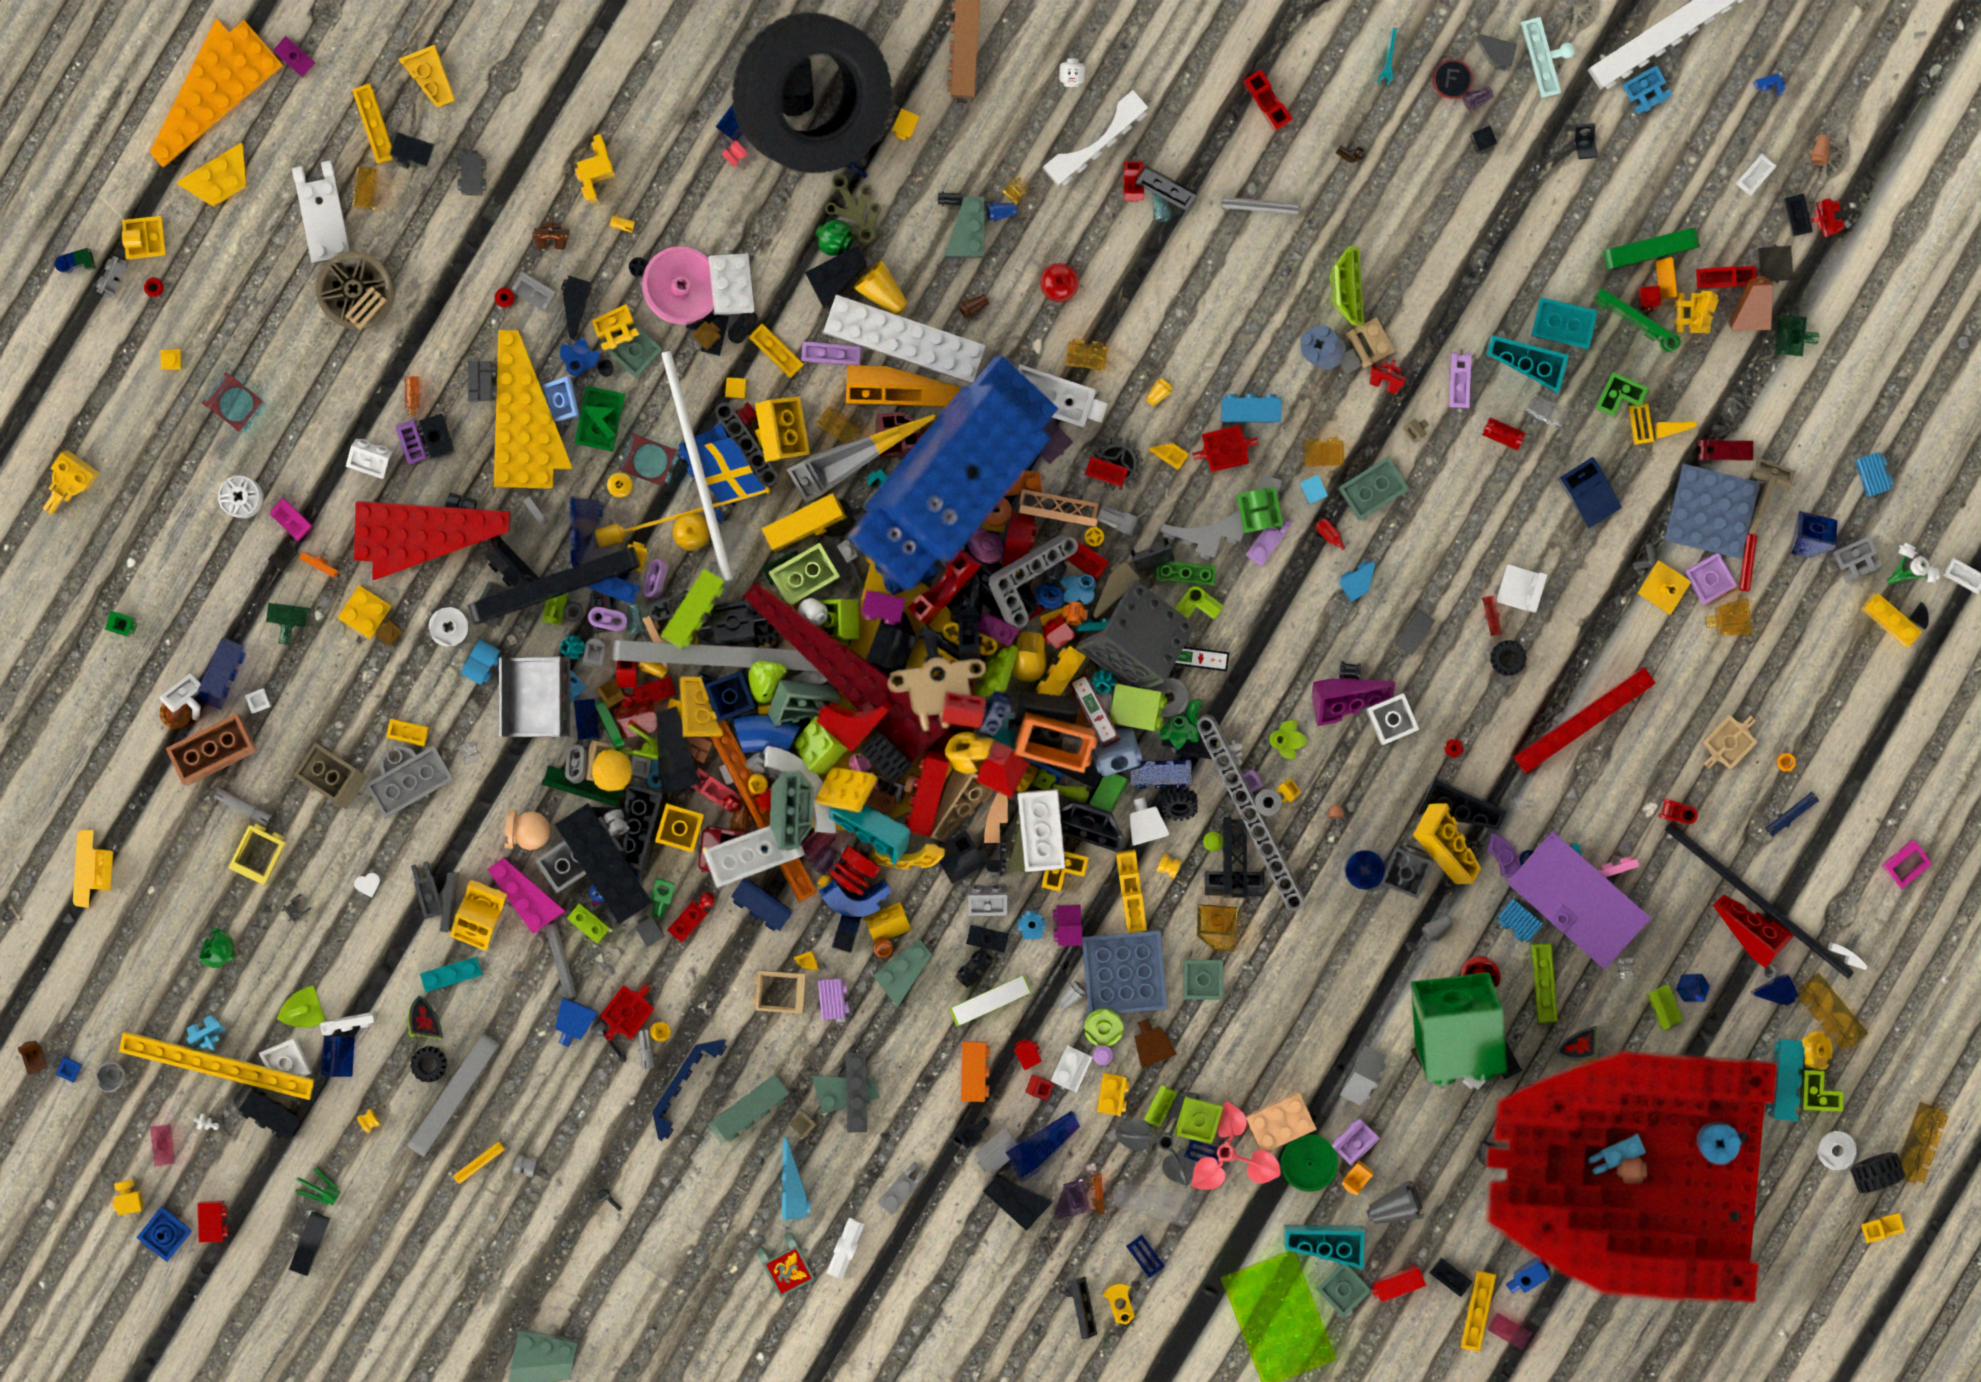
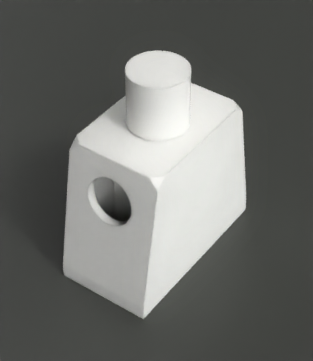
M1145 797L1133 800L1136 812L1129 813L1132 845L1169 836V832L1157 807L1148 808Z

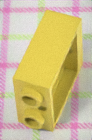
M256 823L255 826H248L228 868L262 885H267L287 842L283 840L284 836L276 832L270 834L265 831L266 828ZM253 833L279 844L265 875L239 863Z

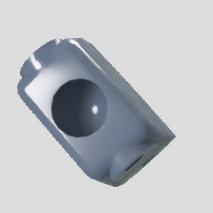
M1119 726L1113 728L1116 736L1104 742L1098 733L1095 734L1097 744L1095 749H1091V755L1098 773H1101L1102 776L1112 775L1140 765L1142 757L1132 727Z

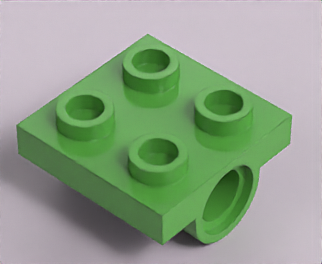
M1276 487L1236 494L1244 533L1283 526Z

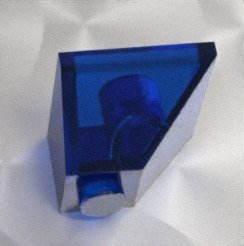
M1799 511L1792 538L1791 554L1812 558L1835 549L1837 520Z

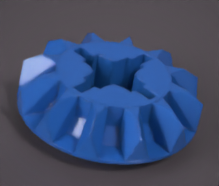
M1041 584L1034 592V599L1038 601V605H1044V609L1050 607L1052 611L1055 608L1060 609L1065 602L1063 600V590L1056 585Z

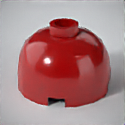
M1052 264L1041 275V291L1053 302H1066L1078 291V275L1068 264Z
M1474 956L1467 960L1461 969V976L1489 972L1494 987H1498L1501 980L1498 966L1487 956Z

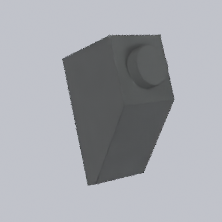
M1479 34L1476 41L1490 65H1494V69L1500 71L1510 69L1517 44Z

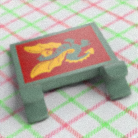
M791 1232L784 1235L789 1249L770 1259L763 1247L756 1250L780 1298L815 1280Z

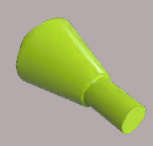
M1055 783L1052 786V790L1058 789V793L1071 800L1081 803L1087 801L1089 791L1086 790V786H1062Z

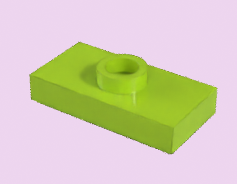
M1161 1085L1144 1120L1157 1127H1161L1178 1092Z

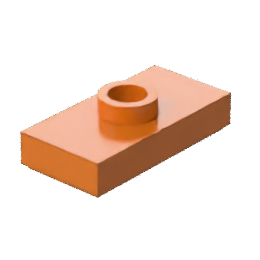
M302 551L299 556L302 561L335 578L339 573L338 570L326 564L328 560L319 555L315 558Z

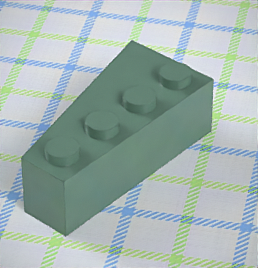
M773 1075L752 1090L750 1094L737 1101L735 1105L723 1111L719 1117L708 1122L707 1125L720 1143L727 1140L731 1142L739 1136L738 1132L741 1129L745 1128L747 1130L752 1127L757 1117L764 1118L771 1112L769 1108L776 1104L778 1107L787 1100L785 1097L789 1093L778 1077Z

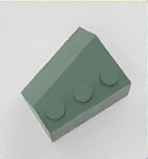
M521 1328L517 1337L509 1382L570 1380L579 1341Z

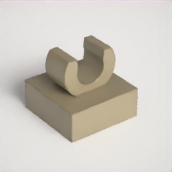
M1414 419L1404 426L1403 429L1410 439L1416 443L1427 435L1424 429L1429 424L1425 419L1419 423Z

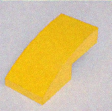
M1900 1212L1861 1224L1866 1243L1882 1240L1888 1236L1906 1231Z

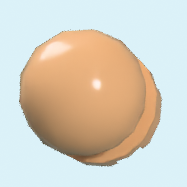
M508 810L509 816H506L505 836H507V842L504 844L505 848L514 849V845L518 844L523 849L536 850L547 843L551 835V826L545 816L534 811L524 812L519 816L517 815V810Z

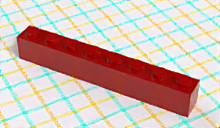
M1641 667L1513 756V759L1523 773H1528L1656 684L1646 668Z

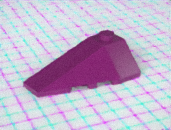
M1334 678L1313 682L1312 702L1317 725L1337 723L1342 721V717L1350 713L1356 715L1364 707H1371L1394 697L1395 682Z

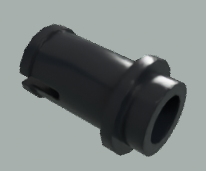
M942 191V193H938V205H942V207L944 205L961 206L962 193H944Z

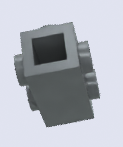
M468 150L466 154H461V159H458V171H461V179H458V191H461L463 196H483V191H486V179H483V171H486V159H483V156L478 154V151Z

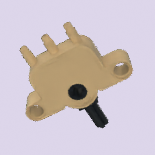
M933 629L923 631L927 657L924 658L922 669L915 668L896 671L888 680V687L891 691H909L912 709L916 714L920 715L924 731L929 730V715L939 714L941 720L946 692L970 695L968 682L979 680L985 672V664L979 659L954 662L952 665L944 660L943 654L939 655L935 631ZM971 666L979 667L980 673H972ZM934 672H936L937 675H941L938 680L936 679V677H932ZM893 678H900L903 682L902 685H894ZM941 722L943 728L949 726L948 723Z

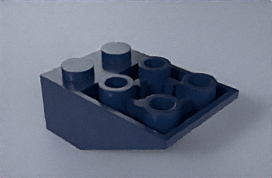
M1594 457L1589 458L1557 478L1588 529L1622 508Z

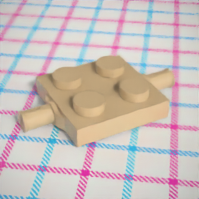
M1729 714L1701 742L1711 754L1710 758L1703 764L1710 769L1718 761L1731 770L1757 744L1758 741L1751 736L1748 730L1756 720L1749 716L1743 723H1740Z

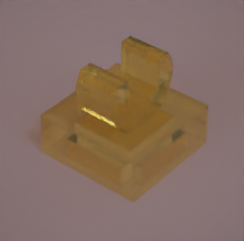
M1013 178L1002 191L1016 205L1023 199L1029 188V185L1023 187L1019 183L1021 178Z

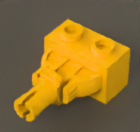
M69 450L61 452L50 468L53 470L52 484L49 487L52 495L43 506V509L45 511L48 509V513L54 514L63 499L69 502L72 496L90 489L100 473Z

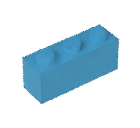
M1226 394V398L1221 399V423L1281 422V398H1277V394H1265V398H1257V394H1245V398H1237V394Z

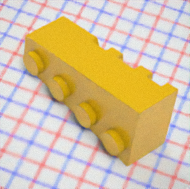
M1429 804L1413 836L1455 884H1473L1481 867L1471 848H1467L1463 833H1459L1455 818L1451 817L1448 812L1450 810L1448 805Z

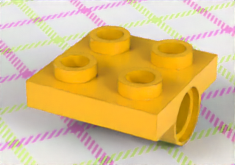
M162 216L122 220V241L127 260L167 256Z

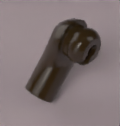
M1340 146L1336 154L1347 162L1353 163L1361 161L1365 157L1366 150L1363 147H1357V149L1349 151Z

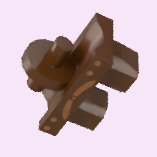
M549 217V222H541V228H534L532 233V239H535L536 248L540 249L547 248V239L555 240V249L564 250L570 236V230L561 229V223H554V217Z

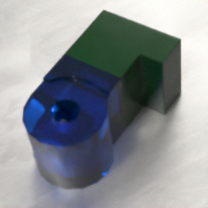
M89 248L61 255L55 260L56 269L65 274H69L74 269L83 266L86 270L96 269L92 251Z

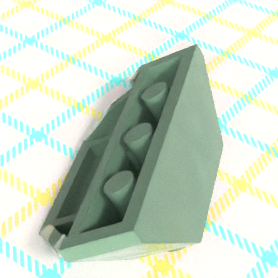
M801 771L782 772L771 787L770 827L780 851L798 849L801 845L800 843L812 827L814 787Z

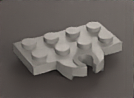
M435 745L418 755L407 746H393L394 750L400 753V760L397 762L391 761L388 750L383 753L380 759L382 775L365 785L384 819L454 780Z

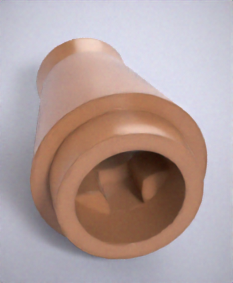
M1818 135L1810 155L1813 164L1823 166L1830 160L1829 136Z

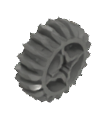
M1111 438L1110 445L1107 440H1104V448L1101 445L1097 446L1100 453L1093 451L1092 454L1097 456L1098 459L1110 463L1112 460L1116 461L1122 455L1120 463H1122V467L1128 468L1127 473L1130 474L1125 478L1124 483L1127 488H1130L1128 481L1131 480L1135 484L1137 481L1133 476H1141L1136 470L1143 469V466L1137 465L1138 462H1143V458H1136L1137 455L1141 454L1140 450L1134 453L1133 450L1136 448V445L1134 444L1129 448L1130 440H1127L1125 445L1121 444L1122 438L1118 439V443H1115V439ZM1121 448L1116 457L1104 455L1109 449ZM1126 451L1132 457L1133 469L1123 461ZM1105 483L1104 488H1107L1109 483ZM1115 485L1111 486V490H1115Z

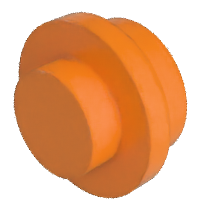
M879 939L875 942L873 951L877 957L887 958L893 952V945L888 939Z

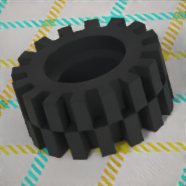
M1502 641L1493 647L1490 653V663H1492V667L1497 673L1504 676L1515 675L1521 672L1526 665V651L1516 641ZM1506 650L1514 652L1516 660L1511 666H1506L1501 661V655Z
M1180 786V789L1173 787V790L1168 789L1167 792L1163 793L1162 812H1164V816H1167L1168 819L1173 817V821H1177V819L1183 821V818L1189 820L1190 816L1193 818L1197 814L1198 799L1194 790L1190 791V788L1186 787V789H1183V786Z
M433 1046L419 1049L411 1058L410 1068L412 1069V1074L421 1082L431 1083L440 1079L447 1068L445 1054ZM425 1057H432L436 1061L434 1071L426 1072L422 1069L421 1062Z

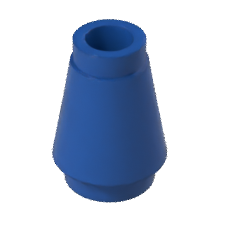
M992 202L990 205H987L989 221L993 220L996 222L1017 214L1015 203Z

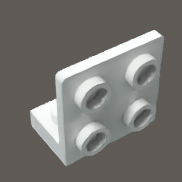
M1508 564L1496 602L1536 613L1547 574L1536 573Z

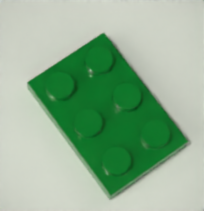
M586 386L574 444L613 452L626 394ZM586 406L615 409L604 420L605 422L609 420L616 428L613 431L616 434L613 439L609 440L584 410Z

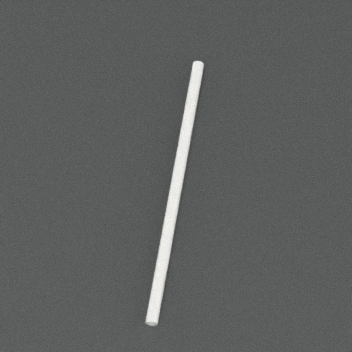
M666 351L661 354L720 572L724 582L729 581L733 578L671 351Z

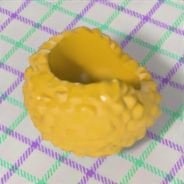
M603 750L592 765V776L595 784L600 789L607 791L624 789L631 779L632 765L624 753L617 750Z

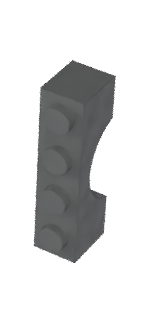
M865 1051L845 1052L847 1132H868Z

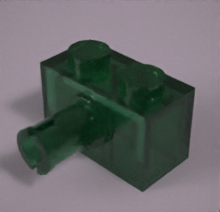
M1779 315L1775 354L1803 356L1804 343L1818 344L1819 340L1812 339V337L1820 338L1819 333L1806 331L1807 317Z
M268 603L266 622L276 623L281 626L278 644L291 645L292 628H295V626L309 627L311 608Z

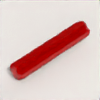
M1747 534L1739 584L1740 591L1748 592L1751 588L1757 544L1756 534Z

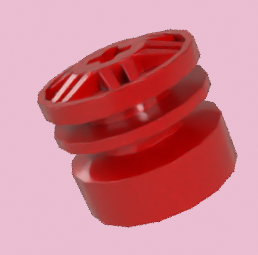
M848 845L841 854L846 864L843 865L836 862L834 865L841 869V871L838 873L831 868L829 873L841 886L850 892L862 896L865 891L858 887L861 883L868 888L869 884L864 880V877L868 876L874 879L881 870V867L872 863L866 856Z

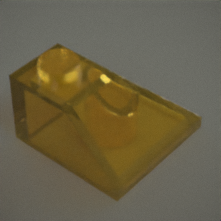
M1198 904L1197 936L1214 951L1234 952L1237 932V907Z

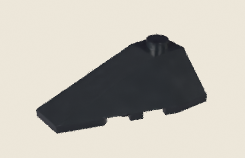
M677 706L658 712V776L664 793L678 791L701 783L702 778L688 738L683 737L682 721Z

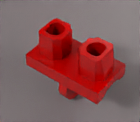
M1831 198L1816 202V217L1811 218V223L1817 222L1818 229H1822L1823 237L1836 234L1844 229L1843 220H1835L1834 216L1835 212L1840 211L1839 201H1831Z
M1392 359L1390 364L1383 361L1381 367L1375 364L1372 365L1369 384L1379 387L1382 379L1389 381L1386 390L1396 394L1400 387L1404 386L1406 377L1399 374L1401 368L1395 366L1396 360Z

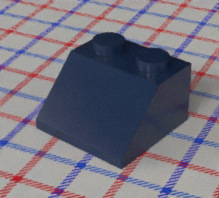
M741 671L704 685L718 722L755 709Z

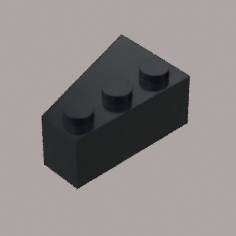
M857 245L805 272L823 309L867 266V262Z
M244 1084L233 1100L239 1110L238 1114L246 1119L251 1117L256 1120L255 1124L263 1129L268 1127L272 1130L271 1133L280 1139L282 1137L289 1139L301 1120L299 1115L280 1102L267 1097V1094L263 1091L259 1092L250 1085Z
M995 1175L982 1189L989 1198L1026 1231L1053 1203L1052 1199L998 1175Z

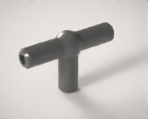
M1653 543L1645 545L1648 560L1633 563L1635 571L1650 568L1652 571L1658 561L1655 556Z

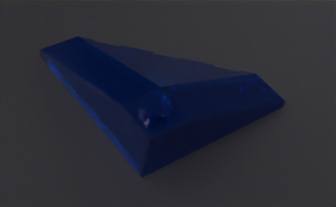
M570 497L569 519L570 525L573 526L570 529V543L573 546V550H571L572 567L583 564L595 534V529H597L599 518L603 517L604 507L600 505L598 500Z

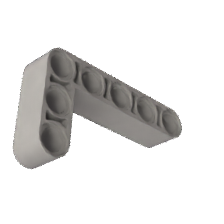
M1059 535L990 576V589L1006 623L1019 628L1027 624L1028 614L1016 588L1074 554L1078 549V543L1074 538ZM1067 541V547L1064 549V543ZM1051 550V556L1048 558V553ZM1035 560V565L1032 568V562ZM1019 569V575L1015 577V573ZM1002 579L1003 584L1001 587H999V582ZM1010 596V602L1007 604V599ZM1018 613V619L1015 621L1014 617Z

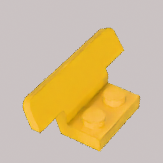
M81 830L77 834L73 903L75 906L89 908L90 889L111 891L113 851L93 849L94 830Z

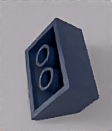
M747 877L743 878L731 896L734 898V904L740 908L744 906L750 910L749 914L757 920L762 918L766 921L765 926L772 931L776 929L780 931L793 913L792 909Z

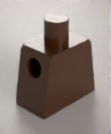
M1149 1018L1137 1022L1141 1033L1135 1035L1134 1038L1141 1068L1177 1055L1160 1026L1152 1029Z

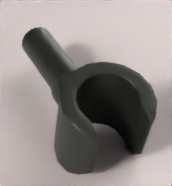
M607 1189L597 1192L601 1202L608 1200L618 1211L622 1209L613 1200Z

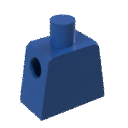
M563 997L555 1026L556 1030L563 1032L558 1043L569 1047L573 1037L581 1040L599 1011Z
M1534 1257L1514 1271V1279L1506 1283V1286L1512 1294L1519 1289L1526 1293L1551 1278V1269L1546 1262L1538 1257Z

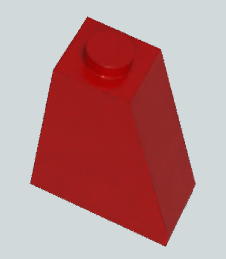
M1414 1263L1373 1281L1374 1287L1371 1290L1375 1299L1379 1298L1381 1302L1427 1285L1419 1267Z

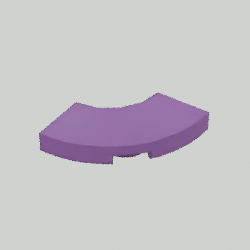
M1491 833L1486 852L1498 860L1501 868L1500 876L1511 878L1521 867L1520 859L1508 841Z

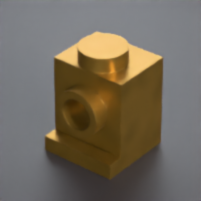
M388 619L377 629L378 632L376 634L387 646L391 647L404 631Z

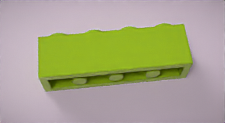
M704 568L661 634V637L681 650L684 646L688 647L694 638L691 636L695 629L698 631L704 622L702 617L705 613L709 614L715 605L712 603L716 596L720 597L725 590L723 586L724 580Z

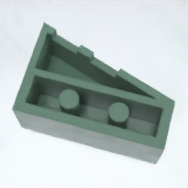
M918 939L873 975L897 1007L932 956V953L923 941Z

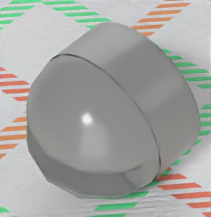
M1770 964L1766 969L1763 968V976L1767 980H1775L1780 976V968L1775 964Z

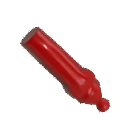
M1323 518L1315 526L1317 531L1329 544L1345 550L1346 547L1343 545L1339 531L1329 520Z

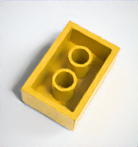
M800 396L755 403L765 462L810 455Z

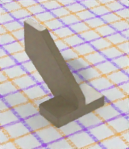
M1761 458L1757 459L1752 476L1766 482L1752 517L1749 533L1754 535L1759 527L1774 484L1790 489L1794 479V470Z

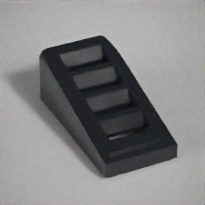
M874 773L879 784L877 786L878 789L881 781H884L881 791L886 792L890 783L892 786L888 794L894 795L896 788L899 787L894 803L901 804L906 793L904 792L905 785L899 782L893 783L888 778Z

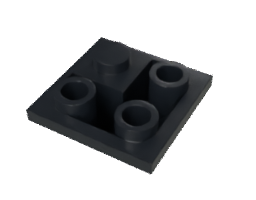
M977 572L953 597L950 607V621L958 623V618L977 616L979 622L981 621L983 603Z
M967 831L938 846L945 849L944 857L939 863L952 884L986 865Z

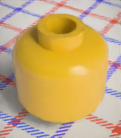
M614 473L608 479L607 489L614 497L625 498L633 490V481L625 473Z

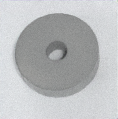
M530 496L523 500L541 526L548 521Z

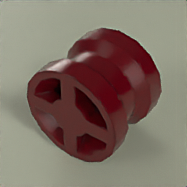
M748 401L742 409L735 411L747 426L751 424L753 419H757V413Z

